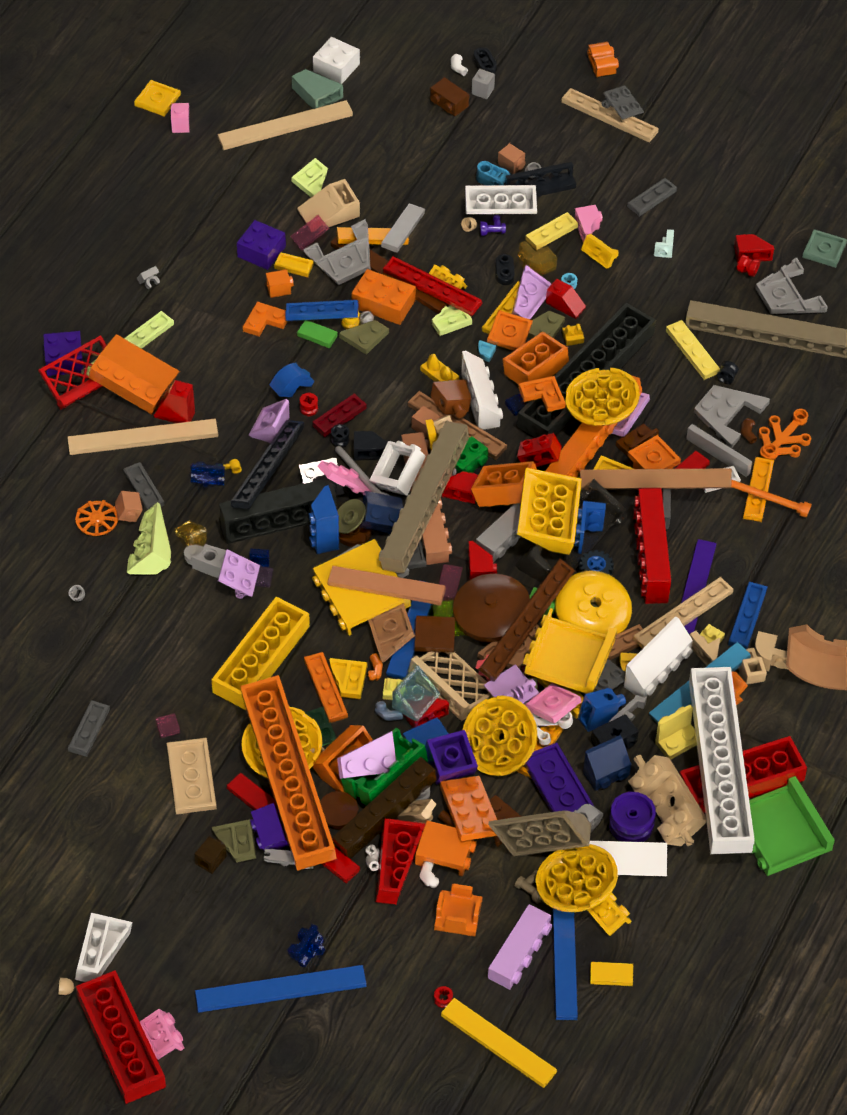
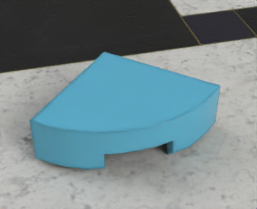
M479 340V355L485 361L490 362L496 351V345Z

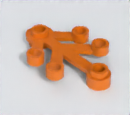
M804 409L795 410L793 421L783 432H781L780 418L776 415L769 418V426L773 428L775 441L773 443L770 441L769 428L761 427L759 429L758 436L763 441V446L760 449L761 457L774 460L778 455L800 456L801 448L798 445L779 447L782 444L800 443L803 446L810 444L811 436L807 433L790 436L798 426H802L807 422L808 412Z

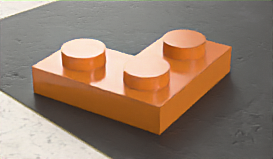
M257 302L243 326V332L260 337L267 324L284 329L288 322L285 318L286 310Z
M555 376L519 383V390L524 402L542 398L547 412L565 408L566 403Z

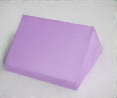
M284 399L264 407L249 436L271 443L285 421L290 418L289 401Z

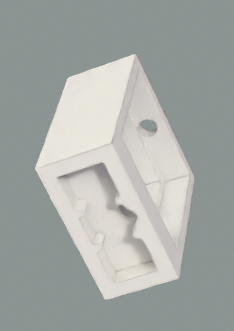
M388 441L369 481L379 489L407 496L426 456L420 451L421 448L414 444L408 446L401 441L396 443ZM399 455L409 456L399 479L389 478Z

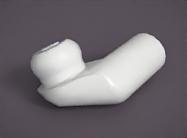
M369 845L365 850L368 854L366 864L372 871H376L379 869L378 859L380 852L379 849H376L375 845Z
M424 861L420 871V879L426 886L435 888L439 884V879L431 872L434 863Z

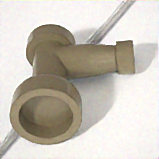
M535 870L527 879L520 876L515 883V887L518 889L522 888L531 894L532 900L538 904L542 899L538 894L537 888L532 886L536 881L537 870Z

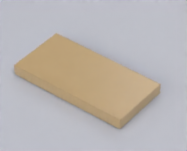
M207 738L167 743L176 814L217 809Z

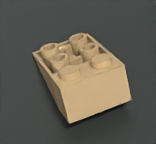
M343 179L327 185L300 205L297 210L311 233L360 217V202L347 181Z

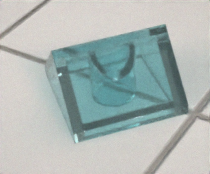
M415 665L392 692V708L414 721H418L440 695V692L419 665Z

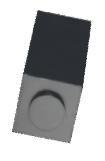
M354 431V461L379 460L388 442L373 431Z

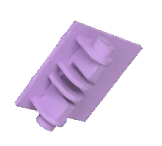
M226 549L218 581L235 589L236 597L242 599L245 595L252 597L260 565Z
M516 664L501 673L494 682L490 680L484 684V687L493 697L509 696L521 701L523 704L539 694L534 687L536 686L535 681L527 679Z

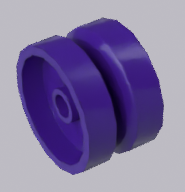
M626 792L615 798L611 805L609 823L612 835L620 842H645L650 838L654 829L656 813L653 801L639 792Z

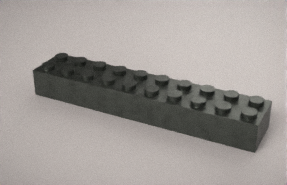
M625 303L555 375L564 400L569 384L580 374L595 368H599V370L621 369L654 335L656 320ZM542 398L529 401L520 410L517 427L535 438L552 433L556 436L574 417L568 411L567 406L563 409L547 412Z

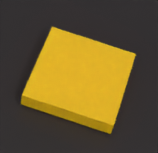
M150 80L134 101V105L165 117L171 109L172 103H175L181 95V91Z

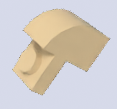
M758 631L754 649L757 657L762 656L766 671L770 670V666L788 669L786 667L787 651L775 648L777 635Z
M754 648L746 649L751 654V658L742 660V664L739 667V676L747 685L764 682L767 672L762 656L757 657Z

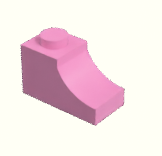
M172 103V133L189 132V103Z
M596 205L575 208V220L578 222V231L583 243L586 235L592 234L600 228L602 214L601 211H598Z

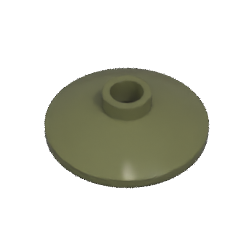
M358 499L349 500L337 510L340 533H349L361 524L365 516V505L362 501Z

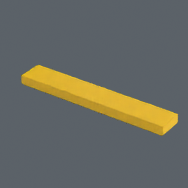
M453 998L441 1012V1016L541 1087L544 1088L557 1073L556 1068L457 999Z

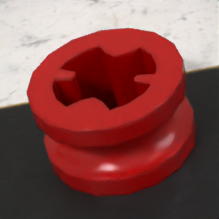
M441 986L434 992V1002L438 1007L446 1008L453 1000V992L449 987ZM444 994L445 996L446 994L447 1000H443V998L441 1000L440 995Z

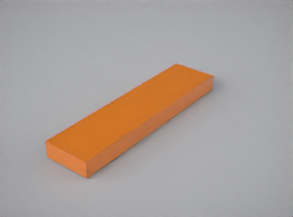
M320 652L304 657L328 722L332 723L348 718V713L324 653Z

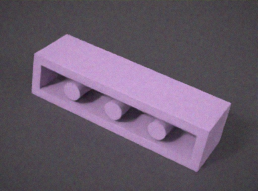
M530 904L527 906L488 968V979L509 990L514 983L517 984L520 981L521 971L524 967L527 968L532 960L531 955L534 951L537 952L542 944L541 939L544 935L547 936L552 928L550 914Z

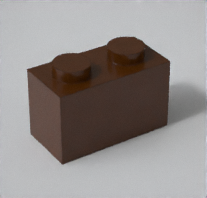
M445 77L430 88V100L454 117L469 106V94Z

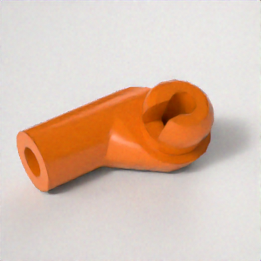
M374 653L370 656L374 669L368 671L370 681H378L381 678L383 668L379 655Z

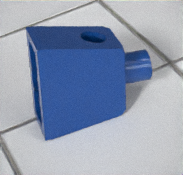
M611 688L587 693L584 696L578 719L586 730L590 732L608 723L617 714L619 707L626 704V699L623 694L616 695Z

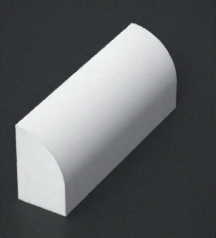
M590 841L589 843L605 849L612 855L617 865L618 875L667 876V843Z

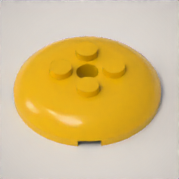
M595 368L580 374L569 384L566 390L565 402L570 414L578 421L594 426L611 425L625 419L635 410L640 397L639 386L636 380L623 370L616 368L599 370V368Z
M583 571L572 575L556 596L555 612L561 621L607 635L611 627L617 629V634L625 631L630 622L632 604L627 590L617 579L600 571ZM596 602L598 607H593L591 603Z
M497 696L481 701L470 711L463 726L478 765L477 770L488 775L504 776L519 770L530 759L536 747L537 726L531 711L521 701L509 696ZM503 732V733H504V740L502 739V740L500 741L499 737H500V734Z
M289 707L310 769L314 765L313 762H316L322 750L321 730L317 722L305 714L304 711ZM250 723L247 725L242 737L243 755L248 765L255 772L268 778Z
M589 844L586 847L557 850L542 862L537 871V891L540 898L548 906L563 912L585 911L599 905L612 893L617 883L618 869L612 855L596 845Z

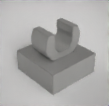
M154 266L140 273L137 277L140 284L145 282L147 289L152 287L150 280H153L156 285L160 283L159 278L156 277L159 273L157 267Z

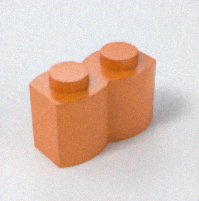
M608 42L588 45L587 54L595 76L616 74V68L619 67L618 59L614 57L613 47Z

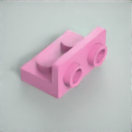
M161 1009L156 1010L140 1021L158 1060L175 1048L180 1051L184 1049L183 1037L174 1026L175 1020L173 1016Z

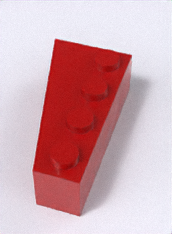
M385 818L381 834L376 902L397 904L415 857L425 823Z

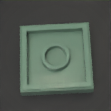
M814 229L802 258L836 268L847 244V239Z

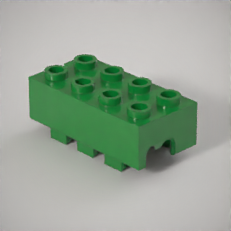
M395 728L392 734L396 761L388 767L390 771L375 775L341 778L344 792L350 794L353 798L360 797L361 803L367 806L417 759L422 757L428 762L424 744L413 738L412 743L402 737L400 730Z

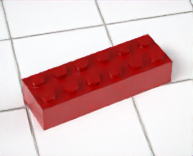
M639 488L638 496L634 497L633 519H636L634 529L635 534L638 536L636 538V549L639 550L637 560L638 565L641 566V569H639V580L642 581L640 588L641 596H644L645 604L668 603L671 574L662 488Z
M791 736L742 751L749 799L787 786L788 779L796 776L799 782L805 781L807 766ZM700 765L679 771L681 778L703 813H705Z
M116 970L77 985L78 1000L125 1103H130L165 1088V1075Z

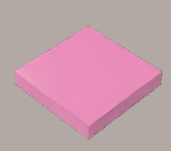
M551 683L525 705L531 713L555 724L582 701L580 696Z

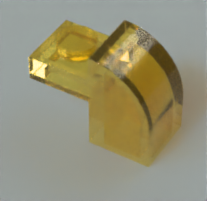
M526 241L519 244L518 255L523 261V269L527 265L539 275L556 270L557 257L548 246L535 252Z

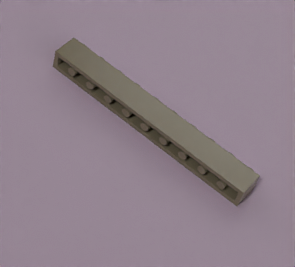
M690 300L685 323L689 329L847 358V329Z
M446 421L443 428H440L438 438L433 442L430 455H427L426 463L420 469L417 481L413 483L412 492L407 496L404 508H401L397 522H394L392 532L386 539V545L379 553L382 570L405 573L467 444L469 433L466 424Z

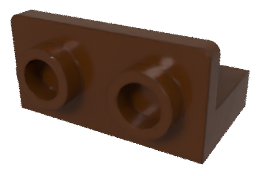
M643 423L616 441V447L628 457V451L656 435L659 436V430L657 428L651 430Z

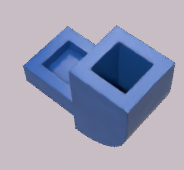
M291 363L280 369L269 385L280 397H292L299 386L311 387L315 381L310 377V373L307 370L301 369L296 363Z

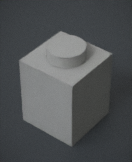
M479 69L472 79V94L488 99L494 90L495 74Z

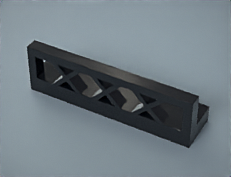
M572 162L505 176V186L536 185V197L575 189L577 184L573 177ZM568 169V172L560 173L562 170ZM551 172L549 176L543 177L546 173ZM535 176L532 180H527L529 177ZM518 180L516 183L510 184V181Z

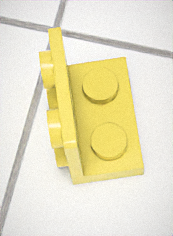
M691 704L686 707H680L675 713L662 717L658 722L655 744L670 760L697 745L695 729L691 725L693 712Z

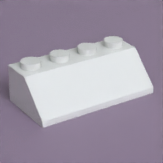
M536 185L465 186V213L537 214Z
M462 351L461 376L468 383L471 395L470 405L476 425L482 430L500 427V419H503L502 409L497 406L498 397L497 394L493 393L494 384L492 380H489L488 366L485 367L483 359L467 351Z
M675 616L627 664L624 688L634 695L642 697L652 695L656 686L659 683H663L667 679L668 674L672 670L675 671L679 667L680 662L691 655L693 640L679 618Z

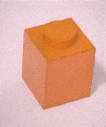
M287 269L266 273V285L270 298L291 294V287L294 286L292 276L288 275Z

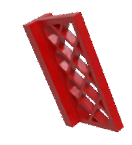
M101 335L38 370L57 400V406L60 410L102 387V385L86 375L87 368L93 365L89 363L90 355H100V353L92 351L93 344L99 342L102 346V351L107 346ZM79 352L88 353L86 362L76 360ZM62 361L73 362L71 371L61 368ZM75 363L85 366L83 374L73 372ZM48 369L57 370L56 378H48L45 371ZM60 372L70 374L68 383L58 380ZM72 375L82 378L79 386L71 384ZM57 384L67 386L66 393L60 396L56 391Z

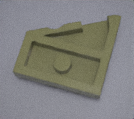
M547 311L533 319L528 338L532 339L542 331L555 338L565 322V317L552 311Z
M373 320L341 331L339 338L364 354H368L389 334V328Z
M251 819L212 827L215 836L225 844L226 850L236 862L256 859Z

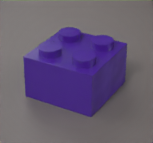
M254 220L237 242V257L268 270L278 258L279 253L286 247L285 232Z
M80 331L43 334L46 365L82 346ZM82 352L77 354L76 360L83 361ZM64 360L62 361L61 368L71 371L73 362ZM75 363L73 372L81 373V370L84 369L83 365ZM47 370V376L57 374V370ZM60 372V373H59V375H65V374H67V373H64V372Z
M465 730L426 741L425 747L428 762L435 769L436 785L440 784V781L460 779L475 774L478 765Z

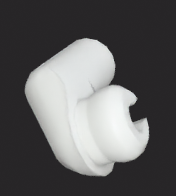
M454 54L451 57V68L465 76L468 69L461 65L462 56Z

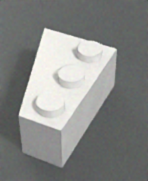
M91 913L75 980L87 982L102 976L130 935L132 922Z

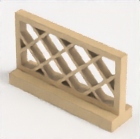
M428 652L420 658L418 656L412 658L408 672L436 698L447 700L449 702V710L461 721L467 718L468 713L478 703L485 699L493 698L490 693L486 695L478 694V689H486L484 684L487 681L455 652H445L449 655V658L438 657L440 652ZM424 662H435V667L428 666ZM440 662L448 663L449 665L448 668L437 667V664ZM451 664L460 665L462 670L451 669ZM437 673L448 674V679L439 677ZM451 675L462 676V681L451 680ZM465 676L473 677L475 683L464 681ZM450 685L461 686V691L453 690ZM464 687L475 688V693L464 692ZM464 697L473 698L475 702L469 704L464 700Z

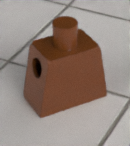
M466 379L433 382L431 398L443 414H455L457 418H463L469 411L471 395Z

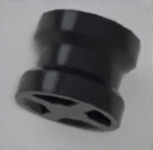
M724 361L717 373L718 380L724 384L733 383L739 371L738 366L731 361Z
M338 424L332 427L331 443L333 446H341L343 448L349 444V429L347 426Z

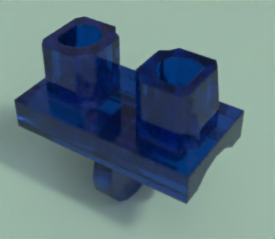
M198 461L196 464L192 463L191 482L203 483L204 487H208L209 484L224 485L225 466L219 463L206 465L204 462Z
M314 924L309 929L301 928L298 932L300 944H291L288 948L290 957L296 959L302 967H306L310 959L314 958L316 954L323 955L325 952V948L322 945L324 942L323 936L318 932V926Z

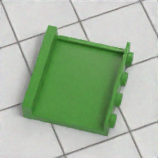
M796 776L788 779L787 786L749 800L754 832V845L751 854L754 853L759 868L764 870L767 876L832 851L835 840Z

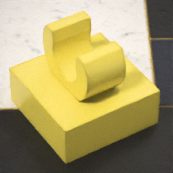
M708 624L700 636H704L709 644L720 638L721 642L724 639L725 633Z
M385 679L383 699L403 701L404 680Z

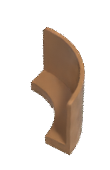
M808 625L789 628L786 667L795 676L810 684L828 689L847 690V640L834 639L833 642L824 640L823 635L818 634Z

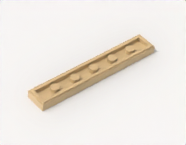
M572 88L562 97V103L649 143L658 133L659 128L635 117L622 120L613 107L605 108L602 106V102Z
M719 577L635 634L633 640L643 649L675 616L685 626L731 595L733 588Z

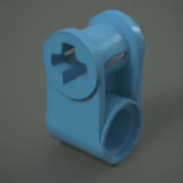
M482 161L477 165L476 180L486 186H497V184L498 186H504L505 176L510 175L506 169L491 164L488 161Z

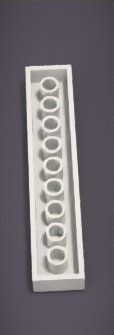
M731 667L691 668L689 686L711 854L752 853L754 832Z

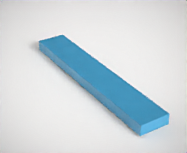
M737 642L705 668L731 667V672H734L741 666L743 659L751 658V654ZM689 681L649 712V716L657 724L662 717L670 716L680 707L692 705Z

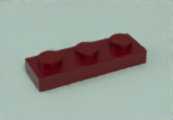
M354 393L314 420L312 426L321 435L326 437L331 433L332 427L338 424H345L367 409V404Z

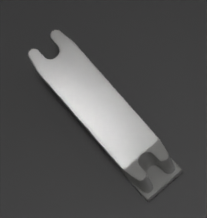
M636 695L610 721L626 714L632 722L635 718L632 712L637 707L644 709L647 696Z
M265 849L264 854L270 855L264 856V861L281 863L282 866L295 865L291 851Z

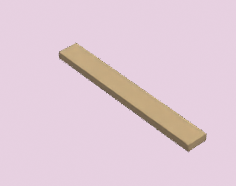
M347 100L221 133L218 134V140L223 150L350 117L353 116V112Z
M216 419L68 436L70 455L214 438L218 437Z

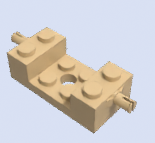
M641 755L636 756L634 761L638 765L639 770L628 782L634 792L642 793L653 801L656 813L662 821V824L657 829L667 845L682 846L684 843H686V846L692 845L694 843L692 836L707 822L706 816L670 758L654 755L645 763ZM674 796L675 804L671 806L670 800Z

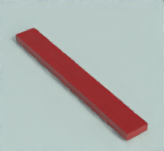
M242 773L227 785V789L253 810L272 803L276 805L274 798ZM335 847L337 859L322 863V865L343 882L348 883L360 871V866Z

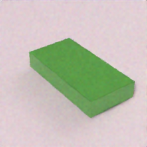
M305 320L298 330L297 336L330 348L337 338L338 332Z

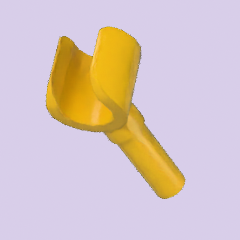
M237 459L231 460L229 464L214 466L215 470L231 469L234 474L242 471Z

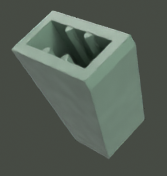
M306 69L292 76V89L312 109L330 105L343 98V85Z

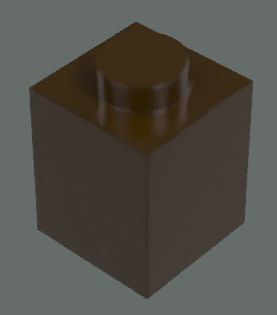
M209 836L195 852V864L213 874L227 857L225 844L221 840H215Z

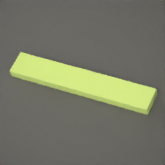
M160 311L124 339L142 349L173 326L174 320ZM88 367V368H87V372H86V375H87V376H89V372H90V368H91V367Z

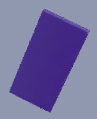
M557 742L533 752L524 766L551 812L564 810L574 812L584 804L594 806Z

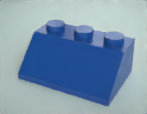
M329 485L324 486L311 504V513L308 514L311 524L309 525L311 534L309 536L310 545L315 547L317 554L339 549V515Z

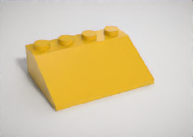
M526 468L517 535L549 551L570 555L575 542L582 479Z

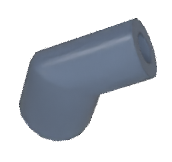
M384 701L376 703L375 712L386 721L403 719L402 710L390 711Z

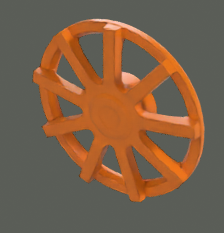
M90 500L81 508H78L75 520L77 527L83 533L91 536H101L115 528L118 523V516L115 506H112L105 500L92 502ZM93 505H100V507L96 511ZM104 506L110 508V509H108V510L102 512V509H103ZM90 507L92 512H88L85 509ZM110 512H113L115 517L105 515H107ZM81 513H82V514H85V515H87V516H89V517L79 518ZM105 520L114 521L112 527H110L105 522ZM90 521L84 528L81 527V522ZM91 525L95 527V533L87 531ZM103 525L107 531L99 533V527Z

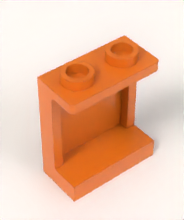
M427 820L415 854V865L423 866L424 861L457 869L459 870V876H463L464 871L469 870L471 864L469 856L470 853L475 852L477 841H474V839L461 841L455 827Z

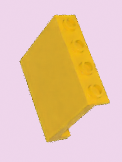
M375 539L313 568L314 576L312 579L316 587L320 586L324 601H329V608L333 616H338L340 628L342 631L346 630L349 636L352 635L351 628L403 603L405 608L411 606V601L408 599L328 585L332 566L398 577L393 571L382 570L381 561H379L381 548Z
M550 608L548 614L543 615L541 621L542 628L538 627L536 631V641L532 640L530 644V654L526 653L523 661V665H526L525 674L586 694L594 692L615 643L617 629L610 627L607 635L552 618L553 609Z

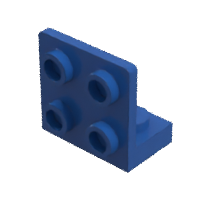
M583 501L582 509L578 508L575 546L578 547V554H582L584 530L603 532L606 503Z

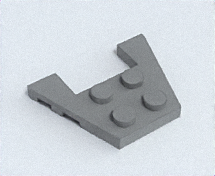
M365 219L351 226L357 240L325 256L318 243L303 249L306 256L313 260L338 285L365 273L367 269L371 270L368 224Z
M798 258L793 259L789 265H784L780 268V271L770 274L756 284L755 289L770 314L827 312V305L821 295L803 300L792 283L791 277L801 275L804 272V268Z
M713 385L696 405L694 413L708 427H711L716 432V435L726 442L728 447L733 448L739 441L741 434L727 427L730 421L743 406L761 414L769 405L770 399Z

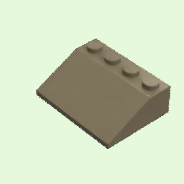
M566 810L489 821L488 824L513 856L586 847L590 843V822L584 814Z

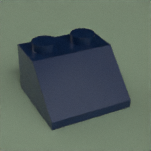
M364 491L365 516L360 524V528L391 534L393 524L397 522L401 508H404L402 499Z
M621 735L585 751L583 773L595 791L600 788H607L611 783L624 780L630 775L631 762Z

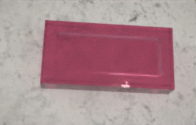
M317 215L291 235V238L303 250L325 233L329 227Z
M443 565L439 581L440 585H445L446 587L443 600L454 602L463 567Z

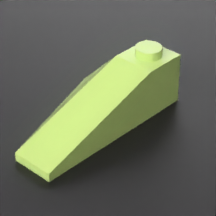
M157 502L144 513L139 527L141 534L133 544L136 547L135 552L130 554L128 559L127 573L158 574L162 570L167 569L171 563V549L161 506Z

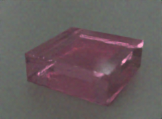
M175 713L156 718L161 738L180 733Z

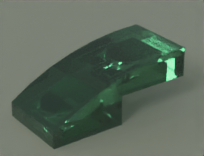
M321 707L305 712V714L317 722L322 734V746L331 744L336 739L331 722L329 723L324 708Z

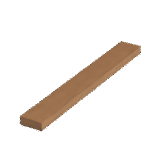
M731 468L580 470V478L582 479L581 490L732 488Z

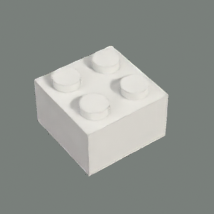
M333 37L313 56V71L341 84L360 64V49Z

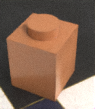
M509 143L498 152V165L515 174L525 166V153Z
M422 406L412 416V429L418 433L424 432V437L428 438L425 420L432 419L435 421L441 418V416Z
M120 492L115 501L118 520L136 522L143 511L139 493Z

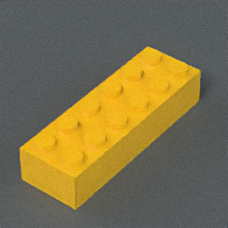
M275 597L212 678V692L246 710L240 686L272 677L310 627L309 613Z

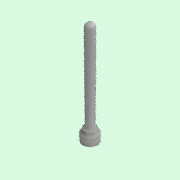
M341 446L335 448L336 453L350 468L359 474V479L371 492L389 495L381 492L376 485L369 481V477Z

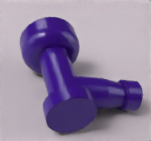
M499 215L493 217L494 225L480 222V236H485L488 232H501V234H505L506 225L500 222Z

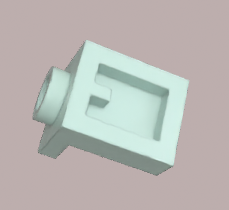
M667 230V235L663 237V241L655 243L654 256L672 258L674 230Z

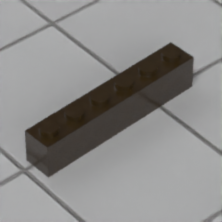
M422 757L417 759L332 837L334 846L348 858H353L382 831L385 818L395 819L437 780L435 769Z

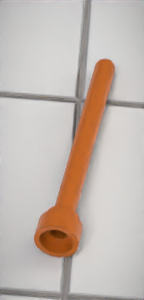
M732 480V488L797 510L796 513H799V516L805 518L808 516L811 503L800 502L799 504Z

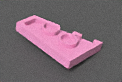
M321 461L317 467L328 479L343 487L346 485L354 493L358 494L361 492L364 495V491L371 492L359 479V474L351 468L349 470L342 465L337 466L333 462Z

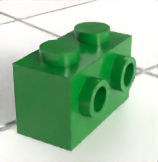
M473 436L468 439L455 466L456 474L462 471L474 473L480 465L483 466L488 460V448Z

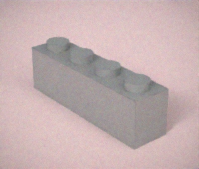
M521 503L511 506L476 539V544L493 556V562L503 557L506 550L510 546L513 547L521 537L517 535Z

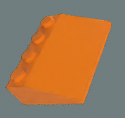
M116 334L90 368L88 378L152 415L179 374V370Z

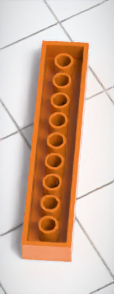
M279 675L240 686L246 711L297 871L337 859L331 834Z

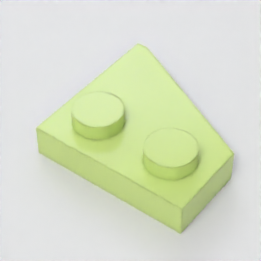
M315 158L292 177L291 182L307 195L313 197L321 191L328 168Z
M449 305L448 307L445 306L441 313L432 319V325L439 336L472 325V318L469 314Z

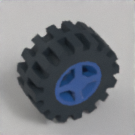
M590 550L588 554L584 553L583 557L580 558L579 572L600 571L612 576L613 559L612 557L609 558L610 555L608 553L604 554V551L598 552V550L592 552Z

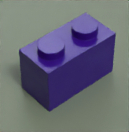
M274 803L251 811L253 819L250 822L253 830L258 832L259 837L256 838L260 849H264V851L265 849L280 850L289 846L278 809Z

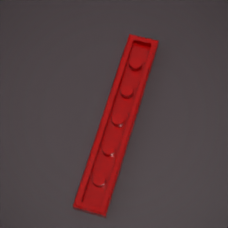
M394 256L383 268L384 273L402 282L416 286V289L471 316L482 305L481 299Z

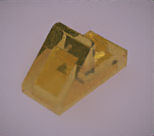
M188 521L174 529L176 535L185 540L187 547L191 545L203 546L206 544L207 530L202 525Z

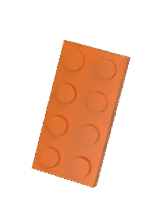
M480 776L440 781V789L461 841L497 836L488 825L489 821L497 820Z

